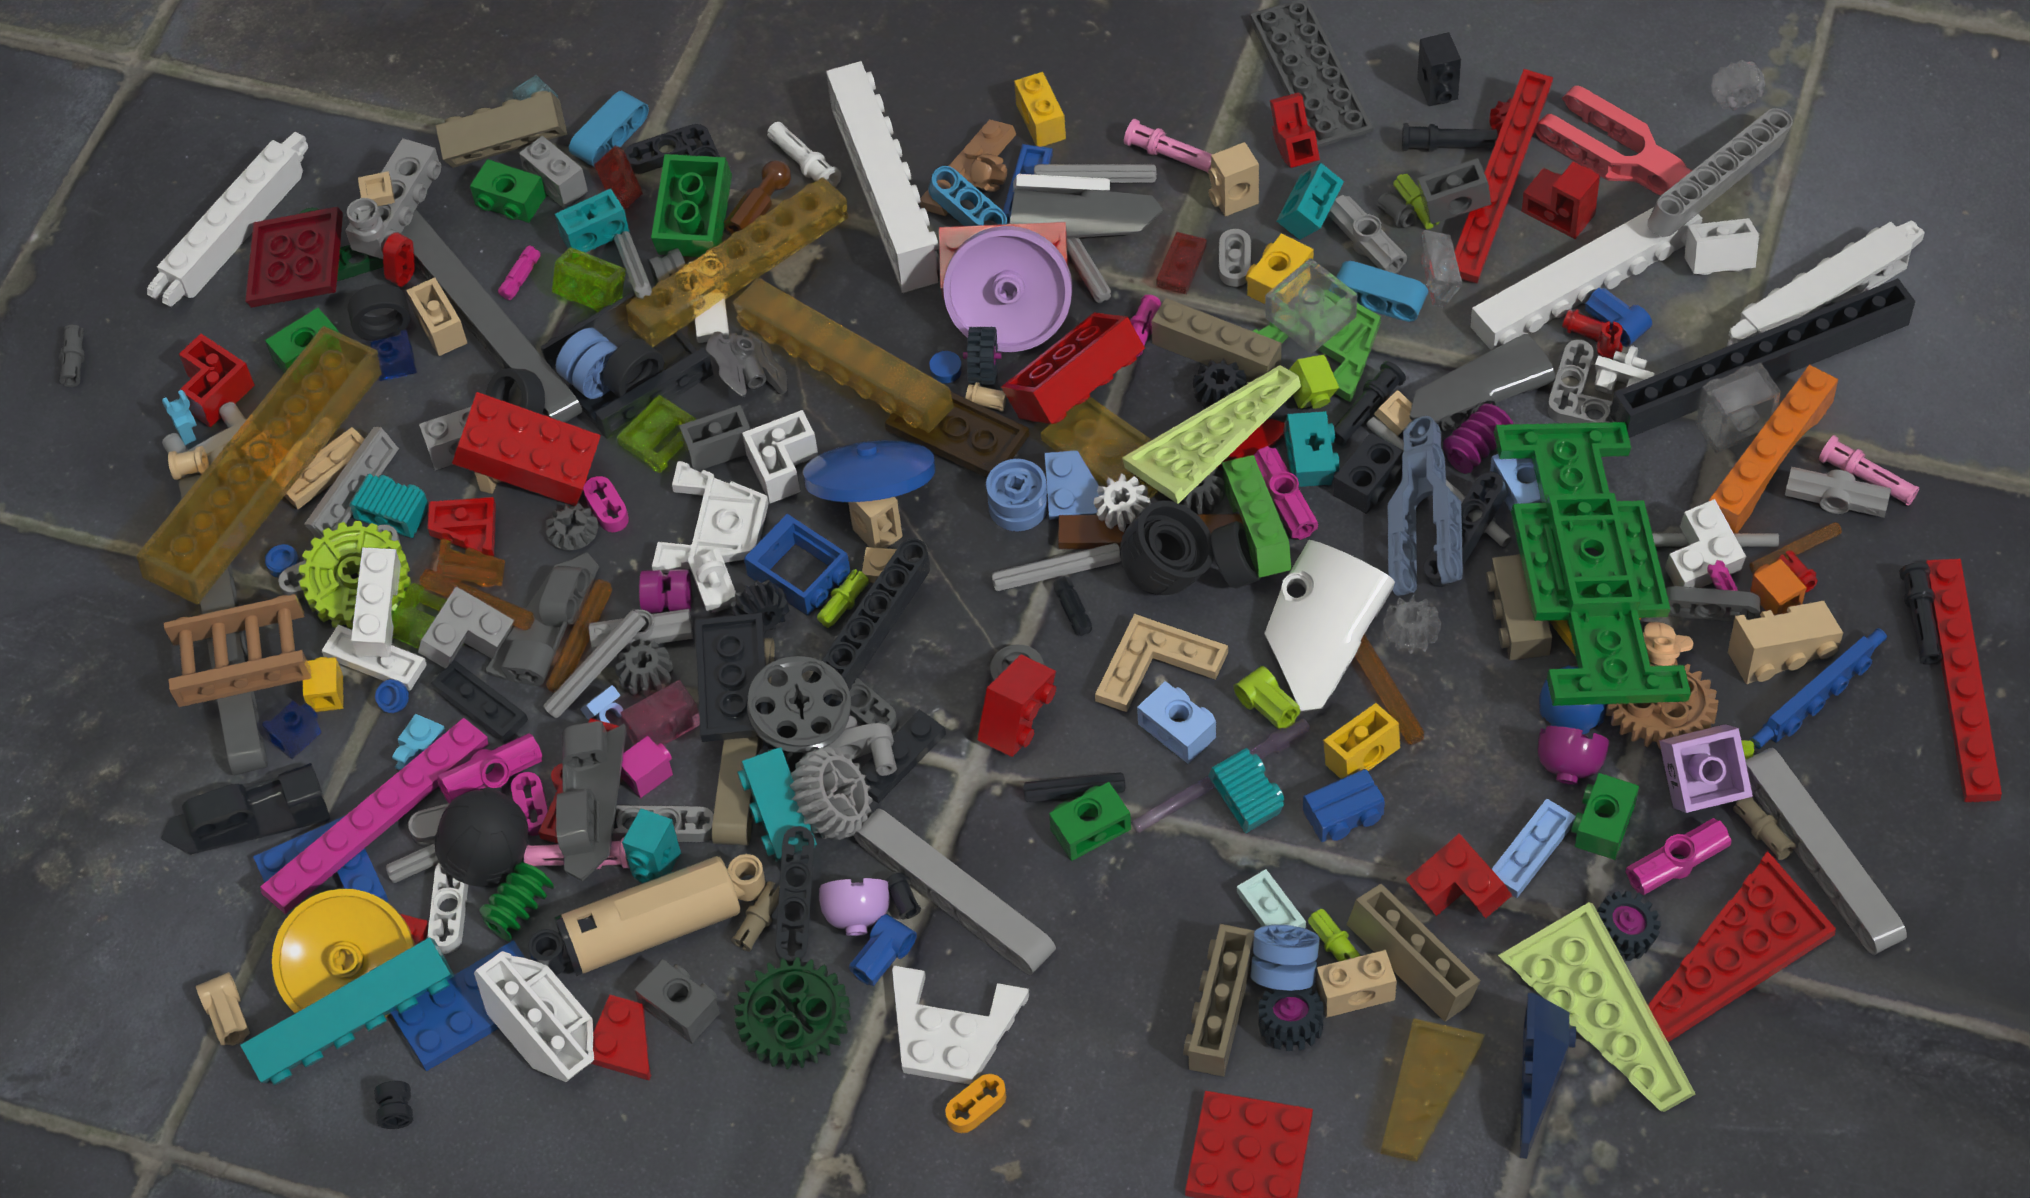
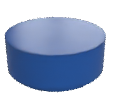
M938 352L929 362L930 374L939 383L954 382L962 373L961 359L954 352Z
M285 544L271 548L265 556V564L269 573L277 578L285 569L300 562L296 550L292 546Z

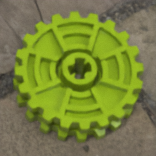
M354 521L353 526L347 527L345 522L338 523L337 530L332 531L330 528L323 530L324 537L321 539L314 537L310 542L313 547L312 550H305L302 555L306 564L299 565V573L303 576L299 582L312 612H318V617L321 621L325 622L330 619L334 628L338 625H347L348 629H353L359 577L353 579L351 575L358 573L359 576L362 547L396 549L401 568L398 594L393 595L391 613L396 614L400 610L397 603L399 601H406L408 595L404 588L410 587L411 579L408 577L410 568L406 556L401 550L398 540H391L392 535L389 531L384 530L380 533L376 524L371 523L368 527H363L361 521Z

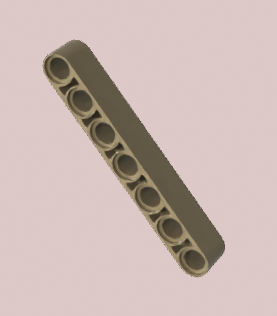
M765 638L766 666L774 662L775 644L773 638ZM772 676L768 679V681H769L770 684H771ZM760 736L724 740L712 823L713 844L749 845L753 816L749 804L754 803L750 789L743 790L737 772L742 770L741 762L743 760L757 756L762 749L763 739Z

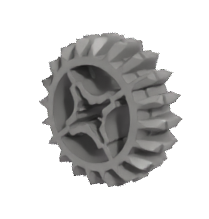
M831 746L808 752L806 756L802 757L795 764L796 770L791 773L794 782L790 787L795 791V796L792 800L796 801L799 806L797 813H802L805 817L804 824H811L813 834L820 833L823 839L841 840L857 834L855 832L862 829V823L872 814L869 804L873 802V799L868 795L871 787L866 785L864 780L866 775L860 773L859 763H852L850 754L844 755L840 748L833 749Z

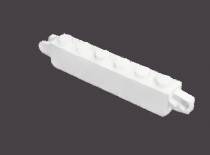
M294 132L283 143L272 140L157 266L159 273L148 285L147 295L156 299L163 294L162 303L171 307L183 295L193 298L251 235L253 223L263 221L301 179L303 169L300 162L304 158L303 154L308 149L305 136Z
M1912 220L1897 227L1892 222H1889L1881 228L1876 227L1872 229L1866 237L1856 243H1849L1840 253L1832 258L1827 257L1823 259L1814 269L1807 273L1798 274L1791 283L1782 288H1775L1763 300L1746 306L1741 313L1740 322L1730 328V340H1728L1727 347L1883 284L1907 269L1911 250L1923 240L1925 232Z

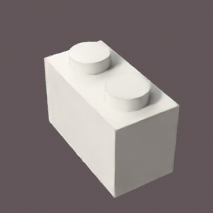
M1749 218L1687 225L1684 258L1693 274L1708 275L1713 272L1741 271L1747 268H1756L1759 234Z

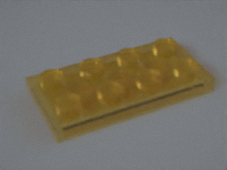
M1089 397L1082 404L1073 406L1066 412L1067 416L1062 421L1050 424L1041 432V440L1057 452L1078 451L1093 477L1106 487H1108V477L1116 482L1122 473L1127 481L1135 476L1139 481V485L1146 486L1148 498L1151 499L1158 492L1151 485L1125 469L1122 457L1150 442L1151 439L1093 398Z

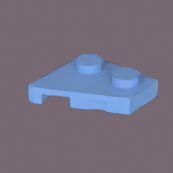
M1079 452L1045 453L1049 520L1059 519V515H1097L1098 509L1095 508L1094 498L1099 496L1097 492L1099 485Z

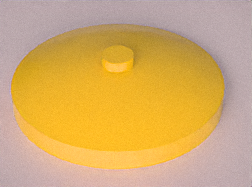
M356 889L328 890L302 902L288 915L281 925L272 952L273 977L284 1002L294 1013H297L415 946V943L404 918L385 900Z

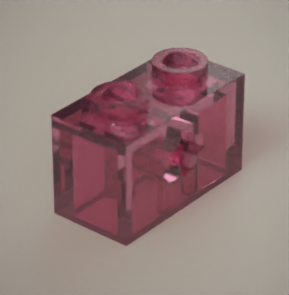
M680 679L621 712L623 723L627 727L626 733L634 745L646 736H649L656 745L659 743L665 745L700 725L697 704Z

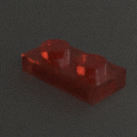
M615 145L594 164L605 190L612 189L624 210L643 194L627 156L620 147Z
M1176 232L1157 276L1156 286L1187 295L1207 247L1206 239Z

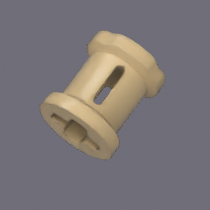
M197 446L193 451L183 453L171 451L168 454V464L173 479L178 480L182 478V475L200 472L202 475L208 474L209 462L203 446Z

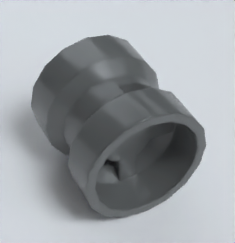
M678 248L668 251L667 255L663 258L655 256L648 259L652 276L658 288L669 285L670 280H683L689 277L685 261Z

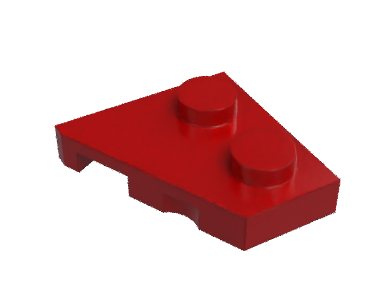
M494 497L430 501L428 511V531L430 536L488 557H494L495 499Z
M609 995L593 1032L594 1061L591 1064L650 1080L651 1070L649 1067L648 1040L645 1029V1011L642 1003Z

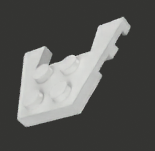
M683 461L677 462L672 483L673 492L704 496L692 545L658 542L652 569L661 570L662 573H668L670 570L690 569L687 561L688 557L704 555L715 548H719L724 563L744 560V557L760 542L769 504L767 495L732 481L726 483L716 479L714 474L705 470L702 472L690 468L688 463Z
M893 966L892 972L903 1073L970 1085L979 1077L997 1049L996 1045L1005 1031H1008L1015 1021L1014 1017L1021 1006H1024L1028 1001L1029 989L997 983L989 1016L919 1005L926 978L925 971Z

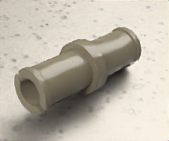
M1752 797L1737 801V806H1734L1733 810L1752 829L1751 834L1757 840H1762L1776 855L1778 860L1787 858L1793 852L1792 849L1796 848V844L1777 826L1778 821L1772 815H1767Z
M768 881L755 904L749 906L745 914L747 917L731 939L737 947L743 944L742 950L750 952L752 950V946L764 927H769L773 921L771 916L776 910L779 900V885L775 890L774 886L776 883Z

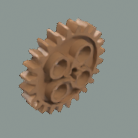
M1677 659L1674 664L1668 666L1678 665ZM1650 662V666H1661ZM1687 664L1685 665V670L1691 691L1688 702L1607 704L1606 716H1612V726L1621 725V735L1631 732V741L1635 742L1641 737L1645 739L1644 745L1646 747L1654 741L1657 742L1659 749H1661L1659 740L1711 728V724H1715L1718 700L1715 699L1717 691L1710 689V680H1701V671L1690 673L1691 665Z

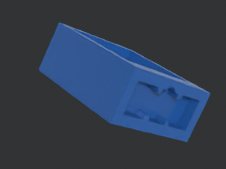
M788 514L744 557L747 575L750 578L761 583L770 579L772 583L778 584L783 589L787 602L807 616L815 608L821 607L827 600L828 594L837 585L843 584L850 573L848 554ZM794 544L828 565L827 569L805 592L770 570Z

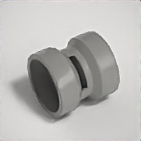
M369 198L356 199L350 203L347 208V216L354 236L362 242H371L378 239L384 232V225L377 203Z

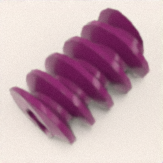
M1492 404L1481 405L1477 412L1471 414L1468 420L1464 421L1459 428L1453 431L1451 436L1444 440L1443 451L1447 460L1459 472L1464 474L1471 473L1473 466H1478L1481 463V458L1489 456V450L1492 451L1497 448L1494 437L1496 425L1514 424L1513 421L1499 407Z

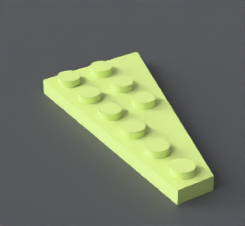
M1281 365L1277 366L1122 457L1125 469L1179 504L1301 387L1299 376Z
M1586 903L1498 955L1544 999L1570 1012L1569 1024L1576 1026V1031L1602 1053L1601 1055L1617 1067L1660 1111L1665 1112L1695 1095L1690 1082L1593 903Z

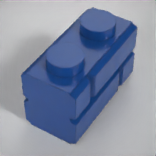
M1367 769L1358 771L1303 796L1304 814L1321 842L1331 838L1334 841L1346 837L1351 829L1362 824L1364 827L1372 826L1384 815V797L1374 784Z

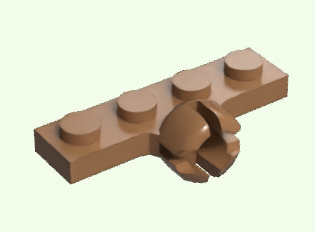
M989 119L949 166L954 168L979 190L986 192L999 190L1000 185H1003L1006 181L1007 168L1005 164H1002L1003 158L998 157V155L1016 136L1013 125ZM946 180L936 181L942 189L951 188V184ZM928 190L920 198L921 202L919 204L926 211L943 216L948 214L943 207L932 199Z

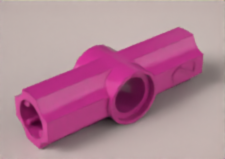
M1267 446L1259 449L1254 457L1277 513L1290 536L1299 540L1309 537L1313 531L1318 529V522L1299 490L1298 478L1289 472L1276 448Z
M528 733L492 751L488 749L479 750L470 761L438 775L437 782L446 801L450 804L456 797L467 792L487 787L498 788L503 786L510 776L542 762V753L534 736ZM495 763L493 770L485 774L487 767Z
M1712 818L1684 835L1676 834L1669 837L1663 847L1628 866L1626 874L1635 891L1645 895L1673 878L1681 879L1687 877L1694 866L1729 847L1732 840L1724 824L1720 820ZM1673 854H1680V855H1683L1685 858H1684V859H1677V858L1673 857L1672 855H1673Z

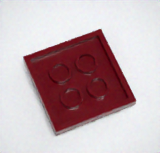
M338 206L253 223L245 300L251 308L336 292L343 212Z

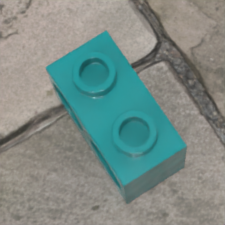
M1322 163L1300 174L1276 222L1299 240L1321 229L1344 181Z
M611 188L555 213L560 237L573 258L614 240L616 234H622L623 231L629 232L624 208Z

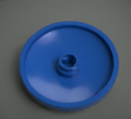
M881 440L854 443L829 450L809 461L803 470L805 488L816 497L838 502H865L887 499L916 490L929 482L935 474V461L933 453L928 448L911 442Z

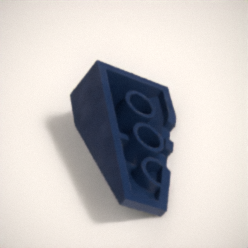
M1528 993L1523 1024L1520 1158L1527 1159L1566 1063L1568 1048H1575L1576 1026H1569L1570 1012L1534 993Z

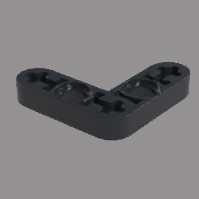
M692 124L628 146L624 152L626 168L634 174H643L663 167L665 154L720 157L708 129L701 124ZM698 137L701 140L702 146L697 148L693 138ZM665 145H673L675 147L670 153L659 151ZM640 156L642 160L637 161L636 157Z

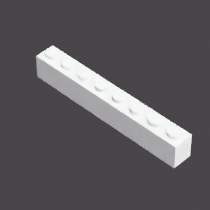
M1651 208L1472 308L1470 327L1490 350L1523 334L1534 333L1545 323L1566 315L1569 309L1581 303L1585 304L1596 289H1613L1622 280L1633 274L1638 275L1643 272L1647 266L1658 260L1667 259L1674 251L1686 245L1687 225L1701 224L1702 217L1697 214L1671 236L1661 237L1652 233L1648 228L1647 222L1653 210Z

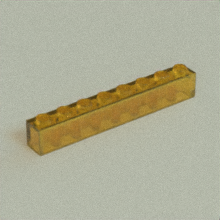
M757 278L733 302L737 313V321L743 328L754 330L768 343H776L783 347L792 357H800L807 361L816 371H824L832 376L840 385H848L856 390L862 398H870L877 402L886 412H894L904 418L914 428L919 427L930 433L954 408L948 386L760 278Z

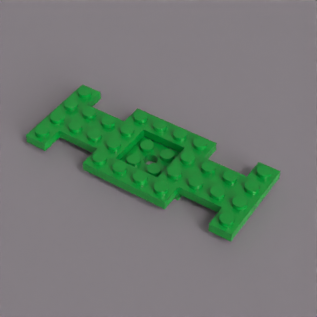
M1626 423L1496 425L1494 437L1499 459L1532 458L1542 502L1513 504L1511 509L1534 621L1568 620L1578 668L1549 669L1546 678L1552 705L1688 702L1691 691L1685 666H1650L1639 619L1668 617L1670 612V604L1644 500L1616 501L1615 493L1609 492L1601 457L1629 456L1631 444ZM1594 548L1601 555L1592 556L1585 549Z

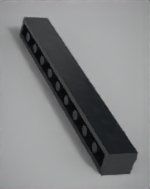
M1897 278L1615 391L1610 416L1614 422L1626 423L1628 436L1631 438L1809 366V364H1814L1908 326L1916 301Z

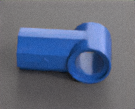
M1605 288L1596 289L1585 304V311L1597 320L1605 323L1610 321L1609 330H1612L1613 321L1622 326L1623 331L1620 340L1622 346H1630L1652 327V319L1645 309L1639 305L1629 307Z
M884 914L872 928L870 940L849 964L850 971L867 986H874L896 958L902 959L909 953L915 943L917 933L892 916Z

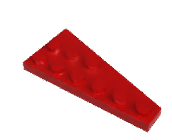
M1767 851L1757 868L1745 879L1732 900L1728 901L1700 937L1698 944L1690 954L1686 955L1677 971L1669 981L1665 982L1648 1004L1667 1042L1675 1039L1835 936L1836 928Z

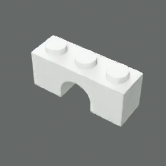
M362 547L351 637L352 645L358 656L390 657L394 628L391 616L393 595L398 594L401 568L396 549Z

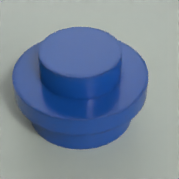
M389 679L379 685L375 693V699L383 711L397 713L407 705L409 693L404 683L399 680Z

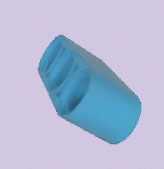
M622 90L618 91L573 136L569 145L570 154L595 168L602 166L645 122L649 112L648 105Z
M941 166L934 171L928 187L929 195L963 226L984 225V221L987 220L993 221L997 225L1007 224L1005 213L954 168ZM946 180L951 184V188L942 189L936 181ZM969 200L974 204L975 208L971 210L965 209L960 204V201Z
M1345 261L1342 263L1331 287L1373 312L1407 322L1417 319L1428 295V288L1418 280L1355 261Z

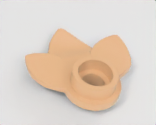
M1650 622L1645 626L1643 636L1649 661L1656 665H1672L1675 663L1676 658L1679 657L1680 652L1690 651L1693 647L1691 637L1676 635L1674 629L1665 623Z

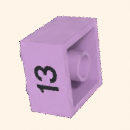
M1725 724L1659 740L1673 808L1688 813L1753 797L1739 728Z

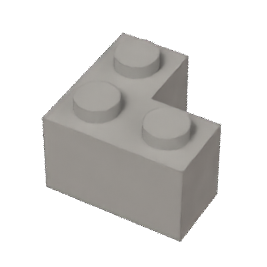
M456 586L422 638L418 653L445 669L451 664L464 643L493 659L508 637L514 620Z

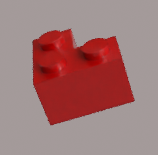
M1574 161L1562 175L1543 168L1523 192L1521 212L1576 239L1595 216L1600 175Z
M203 334L198 335L179 353L188 377L191 378L180 390L185 392L190 401L189 410L192 415L210 428L221 418L219 409L228 402L236 404L255 386L247 364Z
M1020 654L987 687L977 740L1011 757L1022 747L1026 748L1034 736V729H1032L1033 719L1036 717L1038 710L1044 704L1048 705L1055 695L1056 686L1053 684L1056 671Z
M1460 833L1405 879L1435 916L1464 894L1486 919L1512 897L1503 881Z

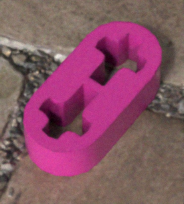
M603 476L592 477L586 481L583 488L585 499L601 527L608 532H618L624 529L629 521L627 509L611 481ZM600 490L604 492L605 498L601 500L594 491ZM612 509L613 513L616 516L618 515V517L613 519L611 516H608L607 510Z
M523 772L513 779L511 791L513 801L521 807L526 816L528 835L535 836L539 835L538 831L548 812V806L539 776L532 772ZM530 785L532 797L526 799L524 786ZM529 810H536L537 822L531 823Z

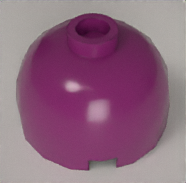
M1547 726L1546 730L1540 729L1538 756L1545 769L1557 775L1556 781L1576 785L1578 779L1593 776L1604 765L1609 740L1596 733H1593V738L1589 739L1588 736L1582 734L1583 730Z

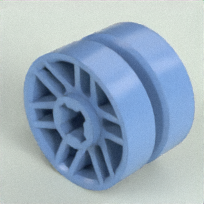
M583 329L574 334L562 347L557 357L556 371L587 398H599L610 391L604 385L602 376L608 359L618 347L596 329Z
M1010 459L999 463L990 471L986 481L989 513L993 521L998 526L1010 531H1025L1037 526L1045 518L1048 511L1046 477L1041 468L1025 459Z
M1268 925L1258 928L1254 932L1253 953L1255 955L1252 957L1251 979L1259 985L1277 990L1292 991L1312 987L1316 982L1317 963L1315 960L1318 958L1319 936L1308 929L1291 925Z

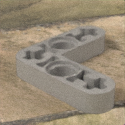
M1573 340L1566 345L1548 402V414L1551 419L1559 423H1599L1609 421L1612 401L1583 394L1594 353L1592 346L1584 340ZM1577 353H1582L1579 366L1573 365L1574 356ZM1567 376H1573L1579 380V384L1568 386L1562 382V379ZM1563 396L1568 397L1567 406L1564 410H1561L1558 407L1561 405ZM1591 409H1597L1604 416L1600 419H1591L1586 415V412Z

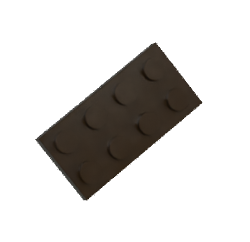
M921 377L916 380L885 422L886 431L912 443L922 445L931 452L986 478L996 465L1013 459L1030 436L1028 427Z

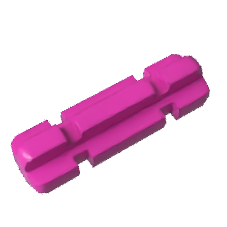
M527 246L523 250L519 260L516 261L506 276L505 281L499 287L498 294L506 300H512L515 297L519 287L522 286L532 271L534 264L541 257L538 250L533 246Z
M1716 560L1715 565H1708L1707 572L1716 589L1738 591L1723 561Z

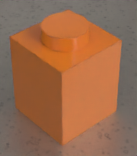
M1780 559L1771 565L1765 564L1755 571L1750 592L1760 597V605L1766 611L1771 610L1774 615L1788 613V607L1803 604L1806 586Z

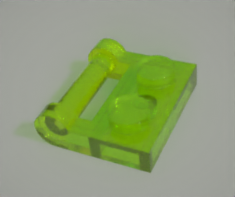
M658 395L617 436V441L620 446L648 463L655 472L661 473L668 466L667 462L684 446L681 432L679 431L658 453L653 451V449L678 424L682 425L697 419L666 398Z
M411 583L406 590L404 599L392 614L394 626L392 637L419 649L422 638L436 617L416 609V606L420 602L440 611L447 600L425 591L424 587L420 584Z

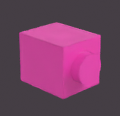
M646 736L623 753L621 778L641 799L673 775L669 762L672 760V757L662 743L656 745L649 736Z

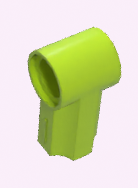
M1260 666L1233 685L1237 698L1247 709L1252 710L1256 708L1278 729L1289 728L1295 723L1297 716L1300 714V706L1279 688L1273 674L1264 666Z

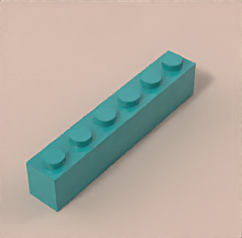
M429 937L240 1046L261 1083L271 1081L274 1086L292 1076L290 1070L303 1063L306 1068L323 1059L322 1052L333 1045L336 1049H340L356 1039L353 1034L366 1027L369 1032L387 1022L385 1016L398 1010L401 1014L418 1004L416 998L429 991L432 996L450 986L447 980L455 975L435 939Z

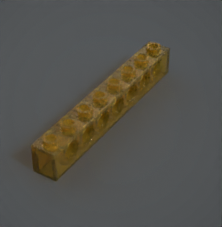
M824 177L806 185L796 195L783 200L770 212L759 216L753 223L740 231L734 232L718 246L710 248L695 261L684 265L669 278L658 282L652 288L650 296L645 295L643 299L635 297L626 305L629 326L652 347L656 346L722 299H727L848 219L847 198Z

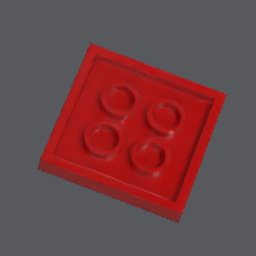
M1205 1091L1185 1196L1193 1198H1298L1313 1109Z

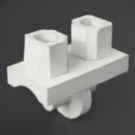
M1631 346L1627 354L1616 351L1613 360L1598 355L1595 363V389L1612 394L1616 381L1627 383L1628 387L1655 376V373L1643 370L1646 367L1647 360L1638 358V348Z
M719 548L712 549L704 555L688 557L687 561L706 611L718 612L730 608V604L736 600V591Z

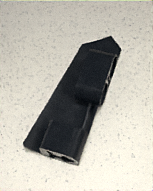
M309 763L247 788L242 784H230L188 799L182 805L184 814L169 819L161 839L191 855L330 820V815L313 765Z

